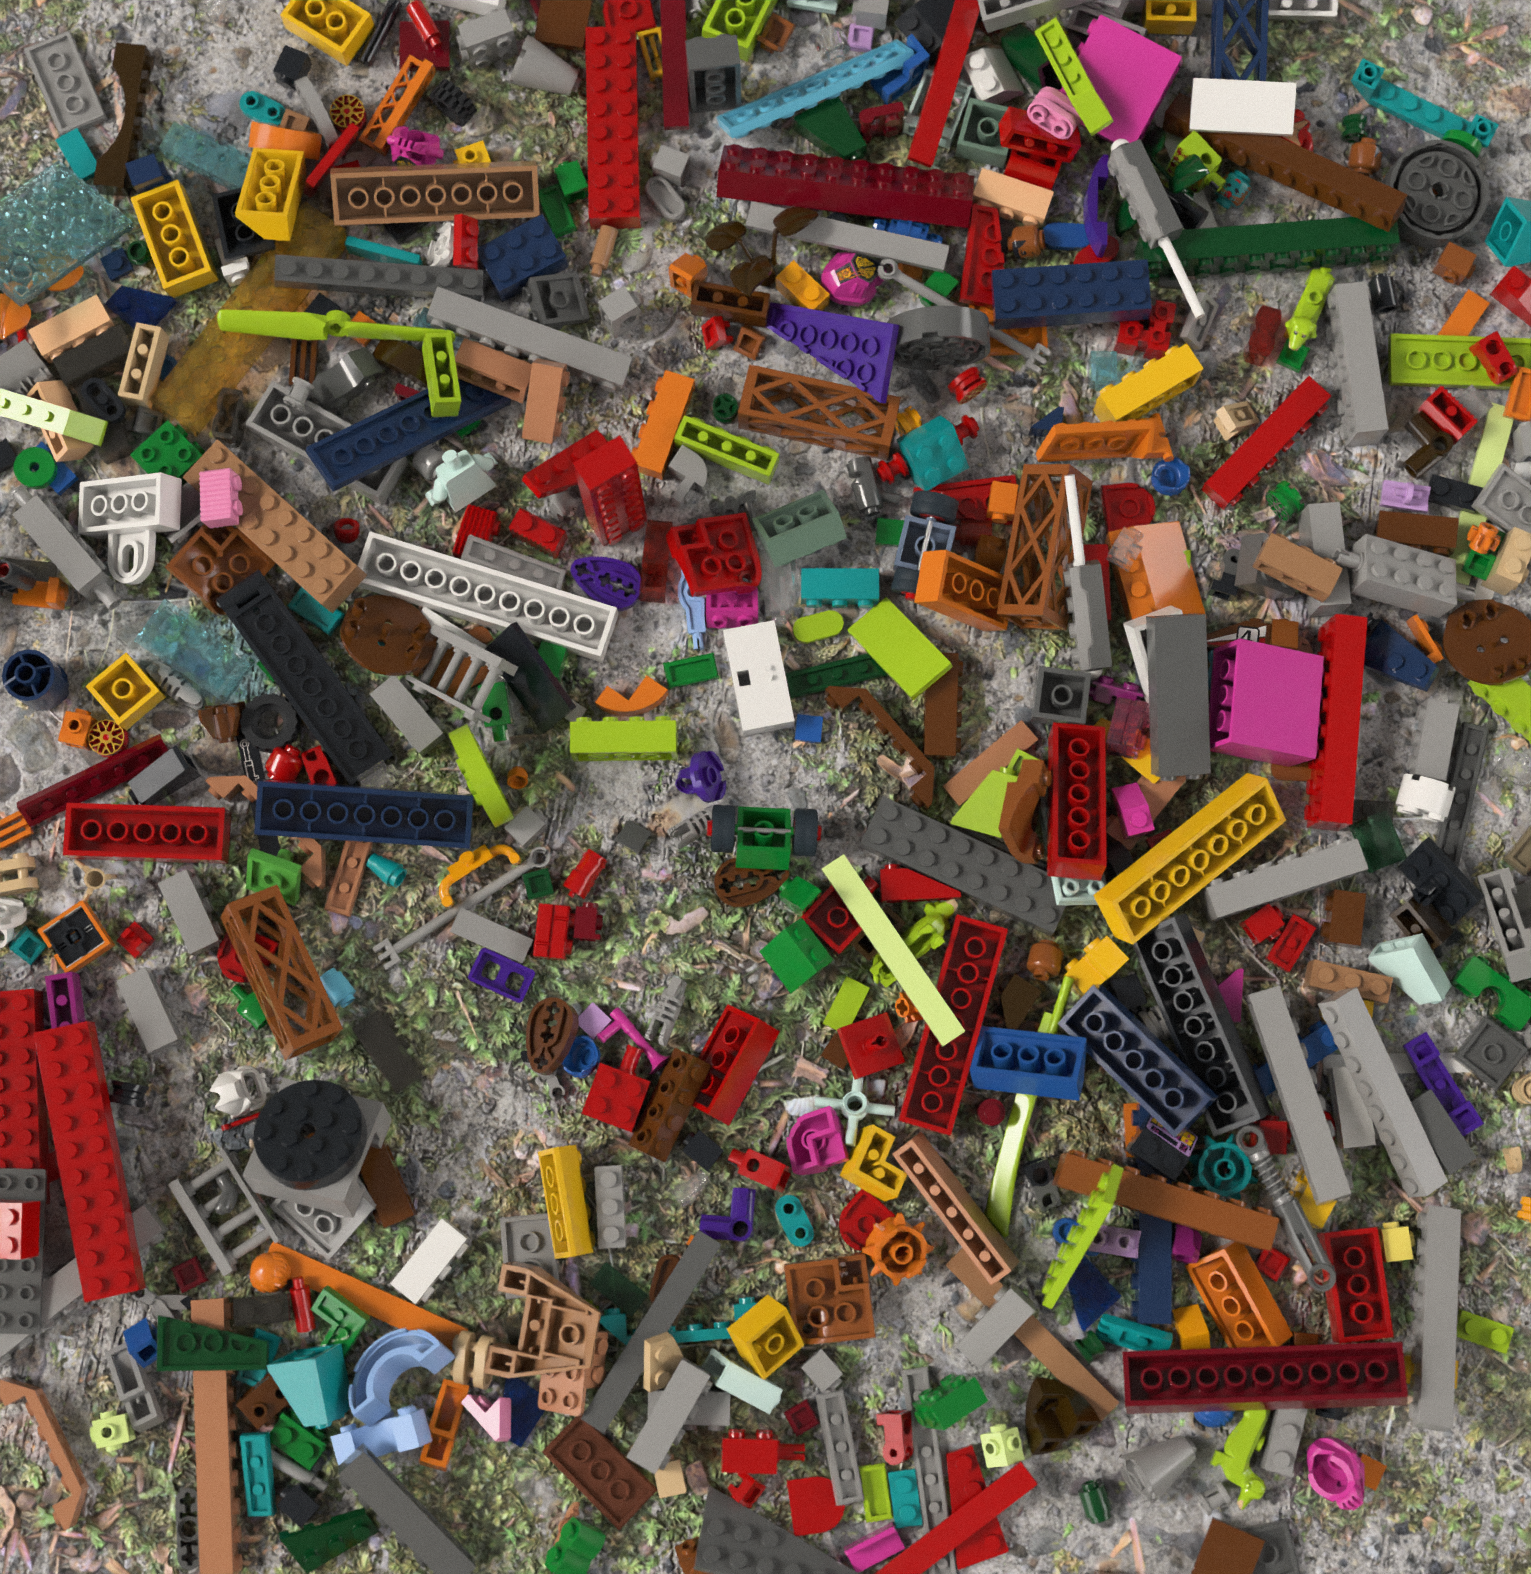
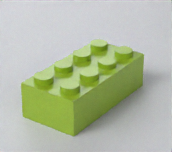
M716 0L702 28V37L713 38L720 34L737 35L739 57L748 62L758 42L756 38L762 34L778 0Z
M639 716L629 717V721H618L617 717H604L603 721H592V718L579 717L576 718V721L570 722V754L574 762L678 760V729L676 720H671L669 716L655 717V720L645 721L644 717Z

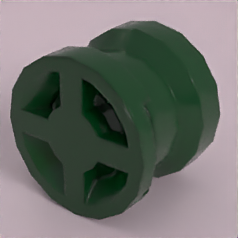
M1350 114L1343 117L1342 126L1344 131L1342 133V141L1356 143L1361 142L1362 138H1367V132H1365L1367 116Z
M730 394L718 395L712 405L713 416L719 423H732L738 415L737 400Z
M1091 1329L1086 1332L1084 1338L1073 1341L1088 1364H1091L1094 1361V1357L1098 1354L1103 1355L1107 1352Z

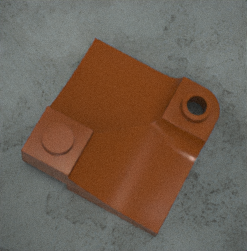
M203 524L194 532L192 537L165 568L190 589L208 610L217 616H225L227 614L222 608L218 607L216 598L258 569L265 576L275 565V562L238 528H234L231 525L209 528Z
M1022 760L1017 782L1007 783L998 827L1010 853L1018 861L1025 864H1038L1040 859L1044 858L1045 853L1044 844L1040 842L1037 833H1035L1041 803L1040 797H1045L1046 788L1051 785V771L1047 770L1043 760Z
M855 1252L784 1264L790 1316L804 1344H823L876 1337L867 1254ZM810 1324L813 1331L810 1333L805 1332L803 1325Z

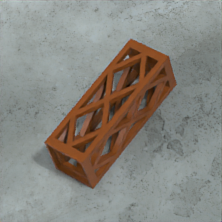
M749 364L738 410V428L888 461L901 397L888 394L886 403H880L872 395L863 392L857 387ZM771 391L780 394L765 398L761 393ZM791 398L800 409L782 414L772 403ZM801 398L807 399L812 405L808 406ZM835 405L844 408L830 412L826 407ZM761 407H766L772 414L766 413ZM819 410L823 415L819 416L815 411ZM855 412L866 423L848 428L837 417ZM865 412L874 414L878 419L873 420ZM805 414L811 417V419L805 421L793 419ZM830 420L837 428L831 427L825 421ZM869 429L876 431V433L870 435L859 433Z
M1024 464L997 608L998 615L1021 629L1067 630L1069 613L1066 608V597H1070L1069 587H1064L1063 572L1067 571L1066 564L1074 562L1071 527L1068 530L1066 509L1068 503L1064 476L1075 474L1082 539L1093 483L1092 480L1070 464ZM1051 477L1062 478L1061 481H1052ZM1050 496H1051V499H1052L1053 503H1052V504L1050 505V507L1048 508V506H1049V501H1050ZM1033 499L1036 515L1034 524H1032L1027 511V507ZM1053 523V528H1052V533H1051L1049 527H1050L1051 524ZM1043 535L1049 546L1047 559L1041 548ZM1019 538H1020L1021 546H1020L1019 550L1017 551V549H1018V543H1019ZM1038 562H1039L1041 567H1040L1039 570L1037 571ZM1021 564H1023L1024 586L1022 589L1015 575ZM1058 570L1063 587L1056 595L1054 574Z
M278 885L228 903L220 918L284 1060L287 1061L334 1041L343 1030L342 1025ZM263 913L269 917L276 930L260 920L258 914ZM257 926L279 941L277 957L254 942ZM258 954L276 965L275 972L261 963ZM289 959L292 963L293 968L288 965ZM287 974L301 983L304 992L286 980ZM268 976H269L271 979L274 980L273 987H272V985H271V982H270ZM285 988L307 1003L305 1020L283 1005ZM286 1016L304 1028L303 1034L289 1024Z

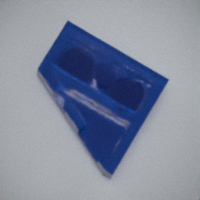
M121 285L105 305L135 330L136 322L156 326L177 302L170 296Z
M1085 1255L1067 1283L1079 1328L1083 1332L1122 1297Z
M519 1377L506 1378L503 1397L511 1398V1438L509 1440L521 1448L546 1410H541L538 1407V1390Z

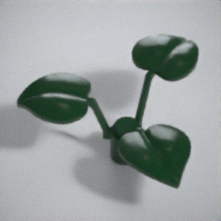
M1156 126L1141 142L1151 162L1169 181V191L1173 194L1182 192L1193 200L1194 193L1188 187L1210 174L1199 156L1191 154L1178 164L1175 169V176L1171 177L1154 156L1163 149L1166 141L1165 131L1161 127ZM1127 199L1119 206L1115 216V232L1119 238H1121L1125 231L1137 223V220H1133L1130 215Z

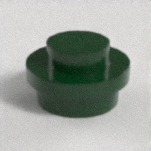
M134 241L129 245L127 255L134 265L143 266L152 259L147 242Z

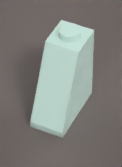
M1423 933L1378 943L1368 957L1369 961L1384 975L1393 977L1392 981L1419 1005L1427 1003L1437 1004L1443 1001L1452 986Z
M711 1348L701 1367L711 1373L709 1380L724 1391L770 1414L773 1408L779 1404L783 1390L770 1380H763L749 1368Z

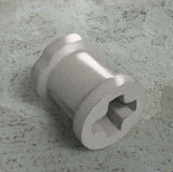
M293 377V385L288 396H284L283 401L297 410L304 411V403L310 391H313L315 387L301 378Z
M1217 1481L1216 1486L1203 1493H1196V1497L1207 1516H1210L1214 1509L1223 1504L1229 1505L1232 1503L1230 1496L1220 1481Z

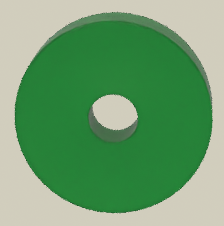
M1452 129L1446 131L1443 135L1442 140L1456 143L1478 158L1482 150V144L1472 134Z
M27 448L19 453L15 459L14 474L18 481L29 489H43L49 486L56 478L57 463L54 457L43 448ZM39 465V469L36 472H32L33 466Z

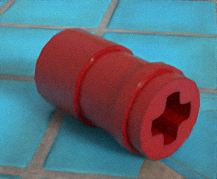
M591 849L583 853L582 859L563 883V886L570 891L568 896L571 898L577 895L585 899L601 871L606 868L605 865L608 861Z

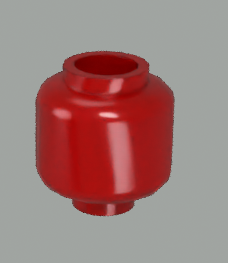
M287 744L286 747H275L265 763V768L268 771L267 776L272 780L295 781L304 766L302 757L299 755L301 751L290 744Z

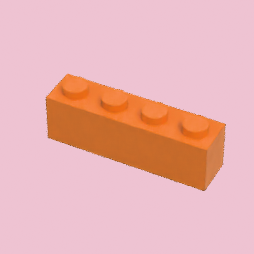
M665 370L663 378L658 377L655 385V392H657L655 401L650 400L646 412L649 418L646 424L642 423L639 430L638 438L641 439L638 448L634 447L631 452L637 461L639 473L663 480L675 446L674 437L684 415H686L695 389V379Z

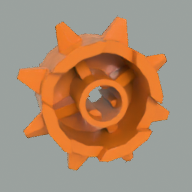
M902 1212L897 1213L896 1217H888L879 1224L875 1223L873 1231L866 1239V1246L862 1248V1252L869 1255L875 1264L870 1275L874 1277L883 1272L892 1279L894 1286H898L904 1277L909 1279L916 1274L921 1275L923 1273L922 1268L927 1262L926 1254L933 1251L934 1248L933 1245L927 1244V1241L921 1234L925 1223L921 1222L912 1226L905 1221Z

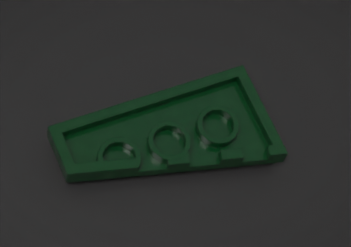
M158 1315L156 1371L268 1369L269 1341Z

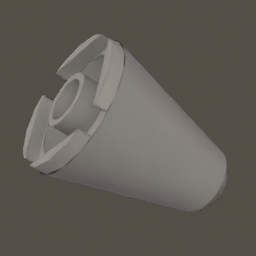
M527 35L509 83L570 96L571 91L577 92L581 78L577 77L579 71L535 38Z
M1177 1436L1124 1454L1118 1459V1463L1123 1462L1124 1465L1120 1472L1132 1493L1136 1497L1141 1495L1145 1499L1142 1503L1146 1506H1151L1196 1459L1195 1453L1197 1450L1189 1438L1185 1439L1182 1436Z

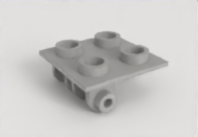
M26 339L0 355V389L26 396L37 382L56 380Z

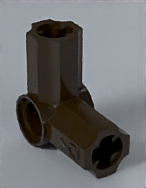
M1423 411L1417 413L1404 426L1422 445L1419 450L1403 463L1406 472L1417 480L1439 461L1444 460L1453 447L1451 435L1447 432H1442ZM1433 443H1442L1445 446V450H1437Z

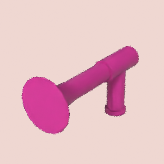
M619 1007L610 1013L614 1022L602 1032L596 1034L598 1039L604 1044L607 1039L622 1029L643 1050L652 1065L651 1075L665 1066L670 1056H663L653 1049Z

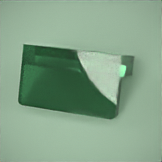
M1388 811L1365 817L1349 826L1354 840L1358 839L1368 866V873L1375 872L1407 858Z

